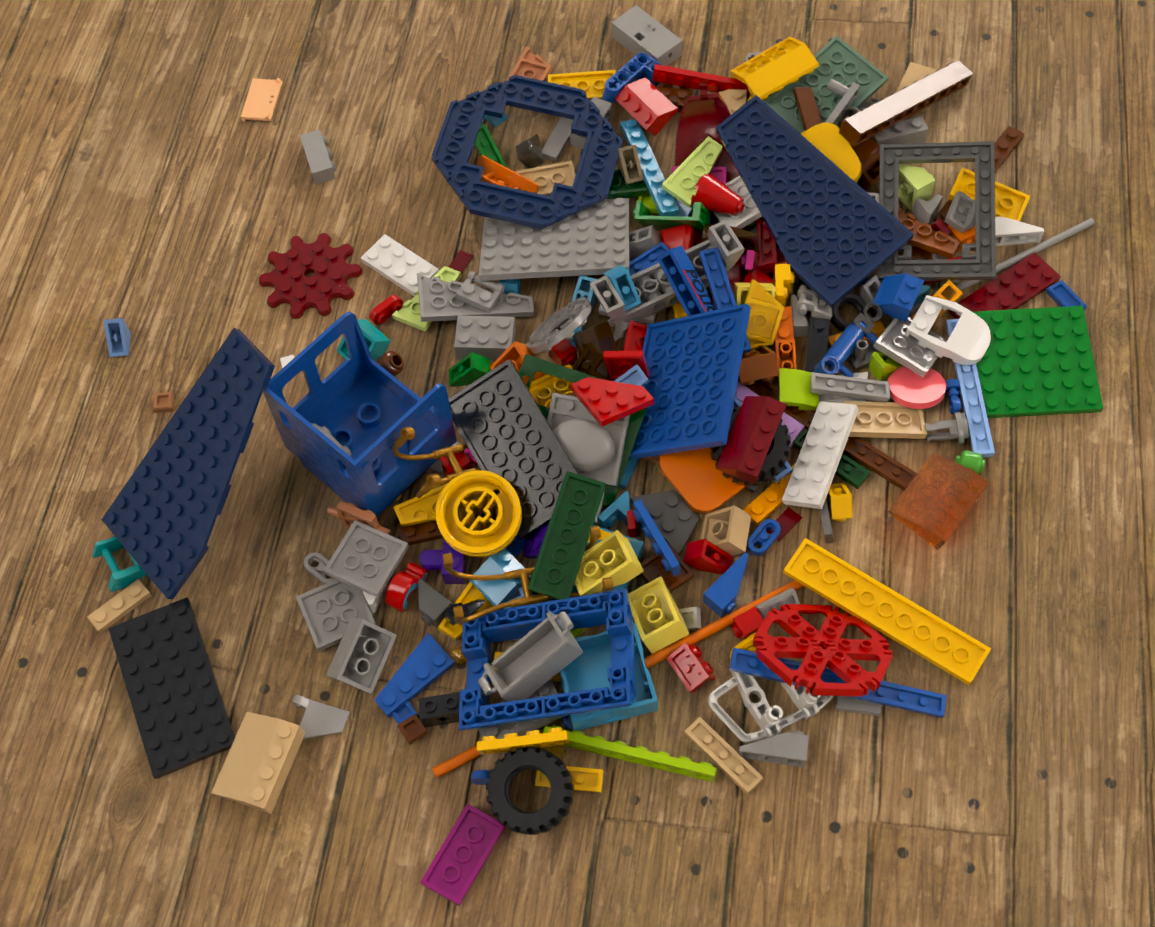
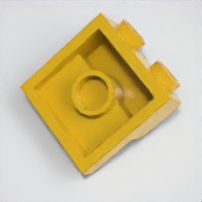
M775 264L773 285L776 287L775 299L786 307L789 294H793L794 272H791L790 264Z

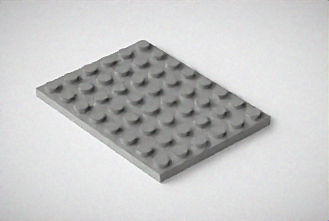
M629 198L606 199L543 229L484 217L479 268L480 281L602 275L619 265L627 268L630 273Z

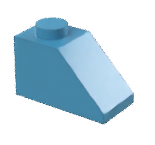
M619 265L603 273L604 276H608L623 301L625 311L641 304L627 268Z

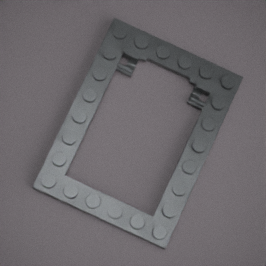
M994 141L880 144L879 204L897 220L899 164L975 162V243L962 244V259L911 260V245H904L878 267L879 281H883L884 276L905 273L924 281L996 279ZM898 252H904V255H898Z

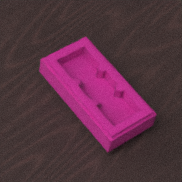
M747 250L745 255L741 256L743 273H748L753 269L755 254L753 250Z

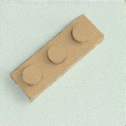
M137 579L88 615L87 618L101 634L152 595L141 581Z

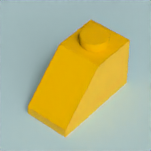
M845 483L831 484L826 497L831 519L846 521L847 518H853L851 492Z

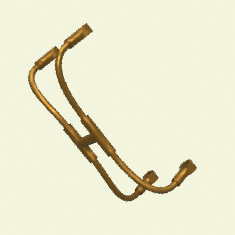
M405 427L400 430V436L395 440L392 452L396 457L406 460L437 459L446 456L455 473L447 475L440 479L438 474L427 476L426 483L416 495L417 498H421L441 484L449 483L452 479L463 473L477 470L482 471L480 468L462 470L454 454L468 448L466 443L435 450L432 453L423 455H408L398 452L397 449L407 440L415 437V431L412 427Z
M599 525L590 527V542L586 546L585 551L593 547L597 543L598 538H601ZM443 554L444 569L453 576L479 581L520 578L524 597L511 599L509 602L492 606L465 618L462 605L453 607L456 623L464 624L507 607L513 608L554 599L542 594L532 595V591L528 590L530 583L528 576L533 574L535 566L507 571L499 575H471L453 570L452 554ZM611 577L602 578V592L597 593L609 592L614 589ZM572 592L570 598L579 597V592Z

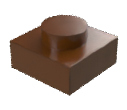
M416 714L397 725L409 745L428 733Z

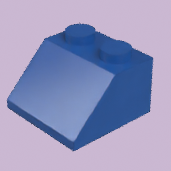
M906 273L884 276L872 303L879 305L882 313L907 322L924 280Z

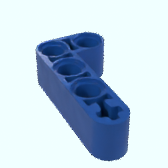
M646 53L636 54L605 82L602 93L603 100L610 103L617 101L615 97L627 84L645 77L654 86L658 85L659 82L652 81L655 64H662Z

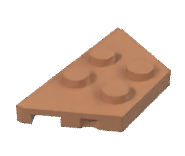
M526 47L509 77L518 75L546 81L552 69L550 64L543 61L539 55H534L531 49Z

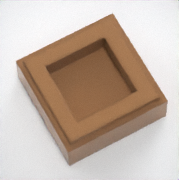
M173 392L154 394V413L174 411L175 395Z

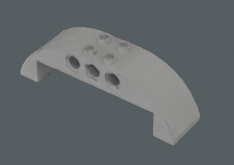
M726 220L709 227L707 241L685 250L705 289L709 285L699 257L700 251L718 247L726 273L735 265L744 252V247ZM659 263L631 276L641 304L625 311V305L607 275L590 283V287L606 314L616 320L640 319L680 302Z

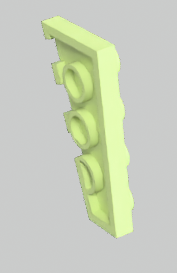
M708 136L662 183V188L690 208L692 206V195L696 196L697 190H695L697 182L704 174L708 175L723 146Z

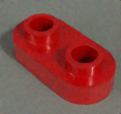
M391 295L372 309L369 319L376 325L383 324L396 310L402 309L403 300L398 295Z

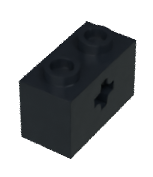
M460 692L418 698L420 719L424 727L459 722Z

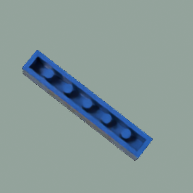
M683 246L672 248L657 257L687 316L716 310Z

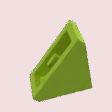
M873 352L869 371L878 381H885L896 369L904 367L883 353Z

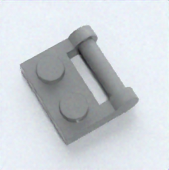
M470 271L467 279L457 291L456 298L489 313L504 292L505 285L501 283L496 284L489 280L480 281L477 273ZM473 282L493 290L494 293L473 285Z

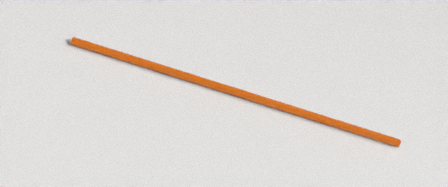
M794 580L645 657L646 667L649 668L665 660L685 642L693 645L732 625L734 617L753 607L756 608L757 605L790 588L797 591L805 586ZM476 745L433 767L432 770L436 778L481 754L477 751Z

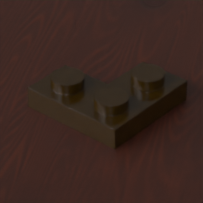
M589 343L572 369L603 380H609L597 371V368L604 359V352L592 343Z

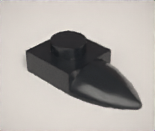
M475 600L466 604L461 602L452 604L448 607L447 611L443 612V615L450 624L455 625L453 607L462 605L465 618L477 611L485 603V600Z

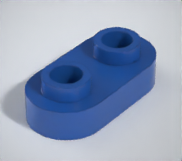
M773 519L763 521L750 536L747 547L751 554L756 556L765 554L777 540L781 530L777 521ZM767 530H772L773 533H772V534H769V533H767L766 531H767ZM760 545L761 548H755L754 546Z

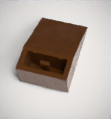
M871 138L855 147L851 145L861 163L862 171L858 185L863 190L871 187L880 179V145Z

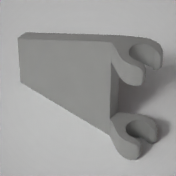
M295 695L293 698V703L296 707L306 708L300 723L301 728L306 732L303 739L337 734L344 731L350 711L309 700L300 695Z

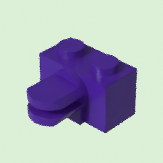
M445 540L443 542V549L422 551L420 561L423 568L427 570H442L445 584H465V579L453 576L444 569L443 554L451 553L453 559L452 569L465 574L467 555L454 550Z

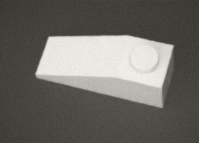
M995 217L996 246L1041 242L1044 233L1043 228L1006 217Z

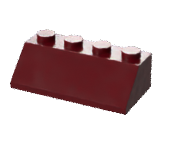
M745 396L716 469L755 484L787 404L768 396Z

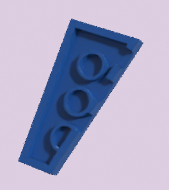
M641 499L633 502V516L642 528L646 538L652 543L651 545L656 555L659 554L663 567L666 571H670L673 577L680 574L679 562Z
M427 633L374 701L389 718L392 716V712L402 704L412 700L451 669L455 662L433 637Z

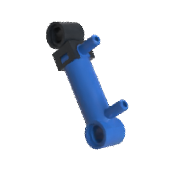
M868 303L858 312L857 316L847 325L845 331L814 368L815 373L834 375L839 371L843 376H854L843 363L856 348L858 340L866 337L873 344L877 341L878 337L871 332V329L875 326L874 323L882 316V310L879 305ZM824 365H827L830 371L826 370Z

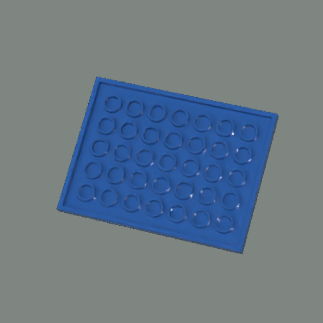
M748 304L653 323L647 326L642 350L647 363L650 382L643 387L654 398V404L647 408L629 460L726 445L751 310Z

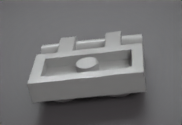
M801 285L797 292L799 299L797 309L799 313L805 315L807 310H809L812 317L829 319L830 321L832 307L813 290H809L805 285Z

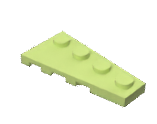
M444 266L434 277H439L440 280L451 282L452 280L459 281L461 272ZM417 291V295L411 300L408 299L403 304L404 307L399 311L396 310L392 316L397 321L426 332L432 321L421 322L419 294Z

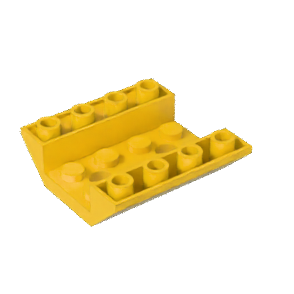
M790 36L730 71V78H735L745 83L752 98L757 95L760 99L765 100L770 94L781 91L789 83L798 81L801 76L812 73L815 68L819 67V63L805 43Z

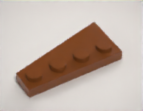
M898 207V220L914 234L913 239L907 244L949 259L954 257L960 245L958 240L942 231L933 230L930 224L926 222L923 224L917 221L916 216L912 214L907 215L902 212V208Z

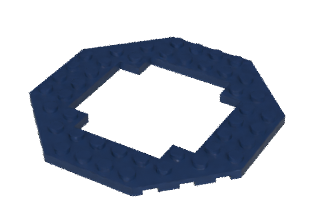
M513 75L503 83L499 81L488 86V89L482 92L476 91L467 95L461 101L455 100L450 103L432 153V161L470 214L543 229L608 198L619 159L618 148H622L623 139L620 135L617 136L612 125L606 118L602 117L600 110L593 101L590 102L583 89ZM507 105L574 120L571 133L586 136L587 139L573 186L554 183L551 196L482 182L484 167L468 163L484 116L489 115L502 118Z

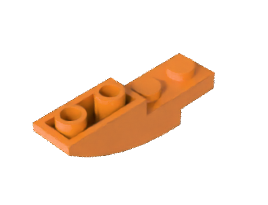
M792 306L784 308L774 340L778 372L779 368L797 369Z

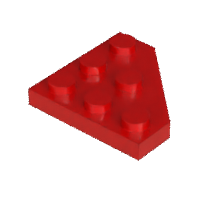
M591 377L571 384V391L601 427L654 404V398L643 386Z

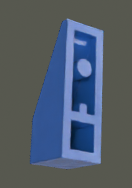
M746 552L703 593V602L721 618L726 613L730 614L736 607V601L748 565L749 554Z

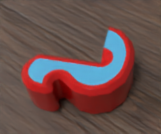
M411 562L406 565L404 572L401 571L395 574L386 590V604L399 612L406 611L409 601L408 596L418 588V581L420 579L424 582L428 577L427 569Z

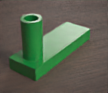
M482 124L474 148L477 149L480 156L484 155L507 167L486 125Z

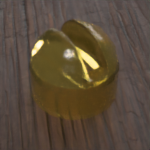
M457 646L451 650V659L455 663L462 665L466 660L462 653V647Z

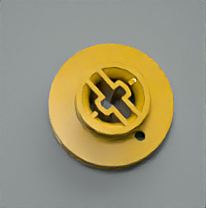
M470 471L455 477L444 487L436 504V521L444 540L454 550L467 556L487 557L504 550L515 539L521 526L522 510L515 489L506 479L489 471ZM499 490L500 494L496 495L494 491ZM494 515H496V521L492 518Z

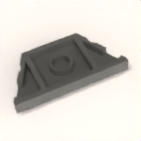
M674 490L631 497L632 504L641 499L667 544H670L680 556L686 542L691 537L692 531L698 524L699 518Z

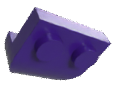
M549 522L529 535L524 544L525 552L523 557L529 559L538 558Z

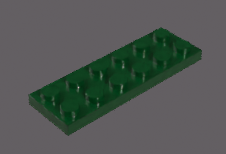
M566 471L528 586L529 591L557 600L570 598L590 537V527L594 524L606 483Z

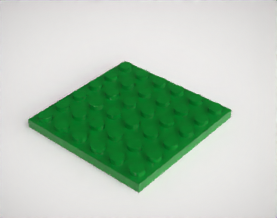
M1083 306L973 312L986 322L991 334L988 349L983 358L976 363L987 418L1102 412L1103 404Z

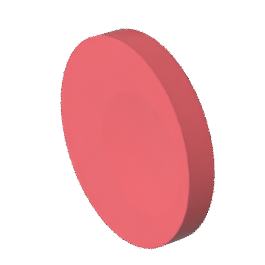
M904 366L892 372L888 379L890 397L904 407L912 409L930 408L940 403L945 396L946 382L940 373L931 368L924 377H921Z

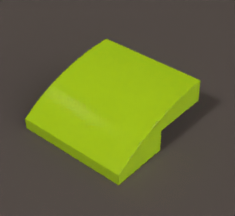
M779 368V401L786 403V406H799V410H816L819 404V395L810 393L811 372Z

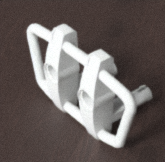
M731 671L733 677L711 692L709 706L742 742L747 743L775 736L781 732V729L800 719H808L818 714L819 710L834 696L823 695L821 697V695H812L813 689L807 694V688L799 686L796 690L794 685L790 687L787 683L780 682L799 709V711L780 720L783 710L777 705L769 706L764 691L760 688L754 677ZM737 685L745 707L748 708L761 730L746 734L718 704L717 699ZM749 694H756L759 698V703L751 702Z

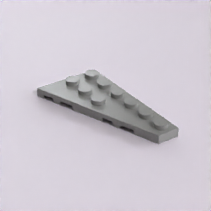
M417 273L421 322L458 320V315L534 316L533 301L530 296L502 293L488 313L456 298V293L463 282L453 280L446 282L440 280L439 277L433 276L432 279Z

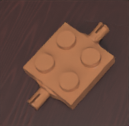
M341 501L336 508L330 505L327 509V513L340 519L345 527L350 528L356 520L391 535V530L382 527L378 523L375 513L370 510L364 511L350 502L346 504Z

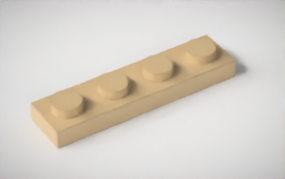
M701 717L684 731V734L747 795L763 781V777Z

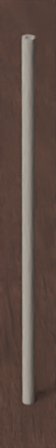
M1090 218L997 264L996 273L1022 261L1034 252L1038 253L1094 225V220ZM965 280L955 286L962 291L982 280ZM923 302L913 306L909 317L919 310ZM894 317L889 318V319H888L889 323L891 324V322H892L895 318H894Z

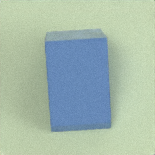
M124 319L103 320L109 357L129 355L131 332Z

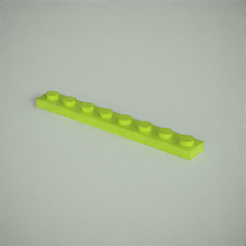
M545 726L543 733H549L548 729L558 728L560 726ZM577 730L567 731L569 744L563 746L713 783L715 781L717 768L708 762H691V759L680 756L675 758L663 751L655 753L648 751L647 748L642 746L634 748L627 746L622 741L610 742L601 736L589 737Z

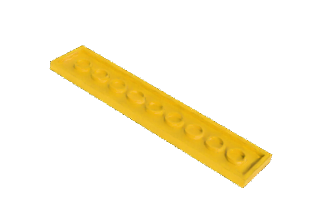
M807 538L803 540L783 570L785 575L851 615L863 620L866 624L967 685L971 684L991 650L990 647Z

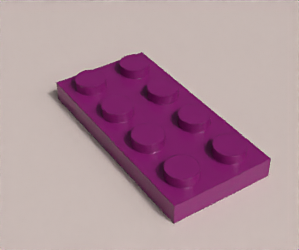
M467 804L421 879V885L460 906L506 826L501 825L493 817Z

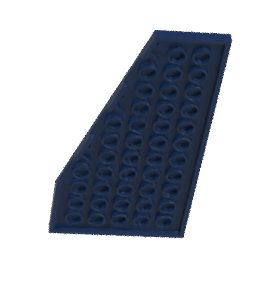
M757 95L716 127L719 138L787 264H790L791 271L830 307H833L913 239L914 234Z
M233 328L101 519L167 599L175 598L208 551L209 546H207L213 526L217 516L222 513L231 488L229 483L239 455L244 453L254 425L252 420L263 391L267 390L275 368L272 362L237 328Z

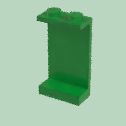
M637 201L633 211L635 220L644 228L653 225L655 229L665 230L687 224L693 226L697 231H703L704 225L710 222V212L701 202H694L692 217L651 216V211L641 201Z

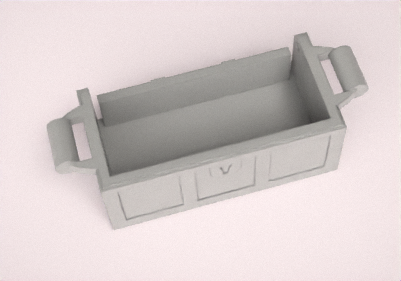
M549 611L544 621L529 631L512 647L508 648L507 651L492 662V665L487 662L483 665L485 672L478 680V683L486 696L499 692L500 696L509 702L524 700L583 653L570 632L574 625L566 612L555 615ZM488 676L490 677L492 683L495 686L493 689L491 688L490 684L486 679V677Z

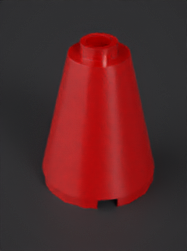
M704 174L695 186V190H697L696 196L692 195L691 198L692 207L694 202H701L708 211L734 216L738 215V213L741 214L744 210L745 203H743V198L712 174Z

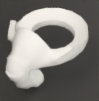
M608 319L609 325L612 327L615 325L616 328L613 335L614 340L622 338L623 331L627 329V320Z

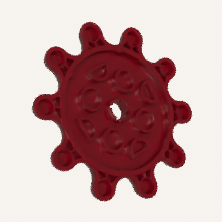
M321 233L318 239L310 244L304 243L299 236L292 237L290 241L291 249L288 252L278 253L272 251L268 254V262L274 265L275 268L273 271L264 273L259 277V284L262 287H273L275 289L268 296L267 305L271 308H276L283 303L291 305L289 314L293 319L301 318L304 311L308 308H315L321 316H328L332 311L330 303L333 299L342 298L350 300L354 297L353 289L346 285L347 281L350 278L359 277L363 273L362 268L358 264L346 263L347 258L354 252L353 247L349 244H343L337 248L330 247L331 238L326 233ZM314 272L313 276L306 277V274Z

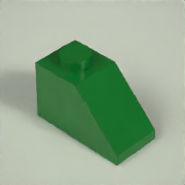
M471 352L448 370L449 386L456 387L472 384L491 371L490 359Z

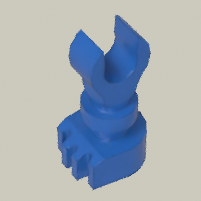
M949 379L945 381V392H948L950 413L954 414L961 410V402L959 400L960 383L958 379Z

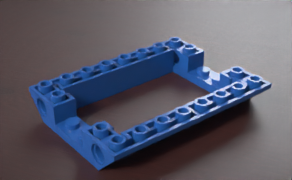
M627 589L500 609L463 624L462 653L467 659L466 689L460 690V731L631 706L636 697L634 626ZM549 611L555 615L566 612L574 625L571 630L606 625V629L611 637L612 666L607 667V679L610 682V690L608 687L489 705V695H485L478 680L485 672L483 665L486 662L490 664L491 643L523 638L529 631L547 618L546 614ZM488 676L486 679L490 684V677Z

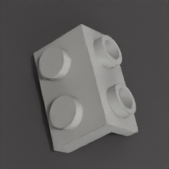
M961 191L955 193L944 222L960 233L968 229L971 230L975 226V200Z

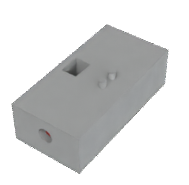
M637 5L611 22L612 38L634 55L646 53L664 66H668L682 56V40Z

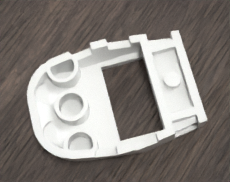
M926 295L905 333L907 337L912 335L918 339L920 346L934 351V355L940 358L943 356L951 358L952 362L961 365H972L979 362L988 349L991 340L989 327L979 316L956 302ZM942 309H949L961 316L947 342L928 335Z

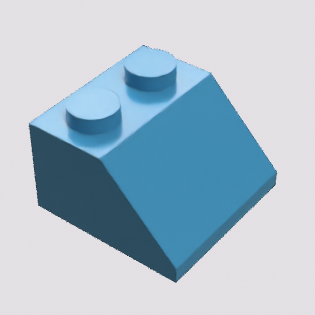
M505 548L491 555L473 575H499L507 571L523 569L524 567ZM520 578L490 581L470 580L493 606L508 602L519 596L518 588L522 587Z

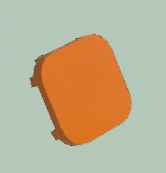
M711 447L660 455L659 466L662 476L667 478L693 512L706 514L717 511L719 507L747 487L743 485L744 482L739 481L738 484L732 482V477L726 478L722 475V471L716 469V460H712Z

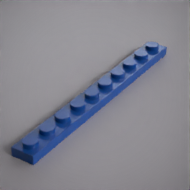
M739 648L732 649L729 671L786 683L758 659L755 652ZM777 658L791 670H797L801 665V662ZM828 668L825 669L821 680L826 683H846ZM882 681L879 689L876 688L875 692L869 689L866 696L845 697L943 718L945 716L947 695Z

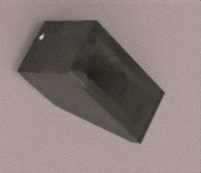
M537 134L516 146L518 160L526 168H535L544 163L540 140Z

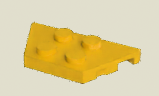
M752 279L744 303L748 304L751 308L746 334L751 348H757L758 346H767L774 343L785 307L756 280Z

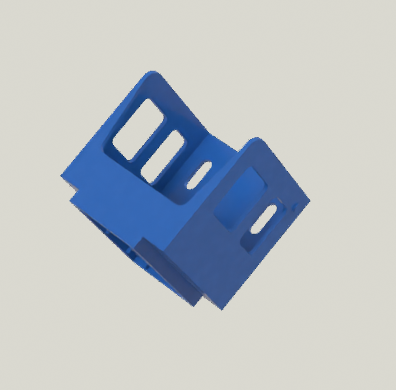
M352 312L343 314L270 379L267 390L263 391L284 446L302 461L306 469L346 503L350 502L364 511L370 510L375 513L376 518L439 459L406 460L396 457L392 452L395 440L400 436L402 428L412 427L415 431V437L407 440L397 449L398 452L403 454H429L435 450L450 447L457 442L446 386L441 383L437 384L423 398L416 395L375 362L369 352L356 315ZM343 334L349 356L339 367L321 381L315 359ZM303 371L309 392L291 408L285 401L282 389L292 378ZM315 423L321 428L325 426L342 446L345 445L352 452L351 457L312 424Z

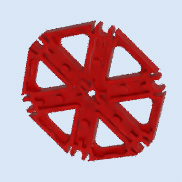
M785 604L780 606L779 611L773 608L772 611L768 612L753 639V647H756L755 654L758 659L790 687L795 682L794 689L797 690L799 686H804L807 688V694L813 689L812 695L860 697L868 695L869 689L873 692L876 691V688L879 689L893 654L892 650H888L890 644L887 643V640L863 620L853 615L849 617L850 613L848 612L844 614L839 613V607H835L832 611L833 605ZM798 613H821L826 616V619L818 631ZM775 623L792 637H773L767 632L771 625ZM853 624L871 639L841 638L846 628ZM777 658H804L799 669L791 670ZM854 660L879 661L880 663L875 672H867ZM826 667H828L846 683H826L821 680V677Z

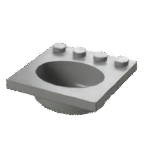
M552 393L547 421L579 475L604 482L607 485L617 486L630 415L601 427L577 397Z

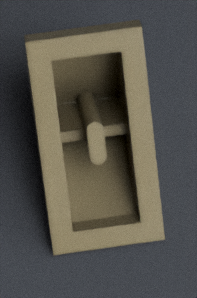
M636 144L618 148L619 169L625 183L630 184L644 180Z

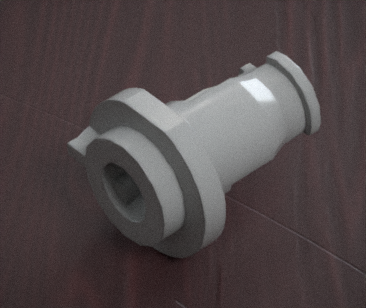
M954 413V419L937 421L932 424L925 423L926 431L949 430L927 434L928 443L933 440L957 439L958 444H964V439L969 438L965 413Z

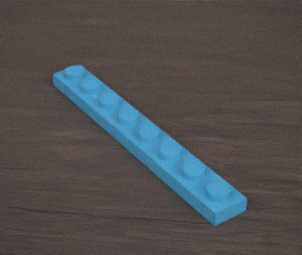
M636 119L620 121V128L628 146L636 144L644 181L660 216H678L679 208L674 197L662 188L665 178L639 122Z

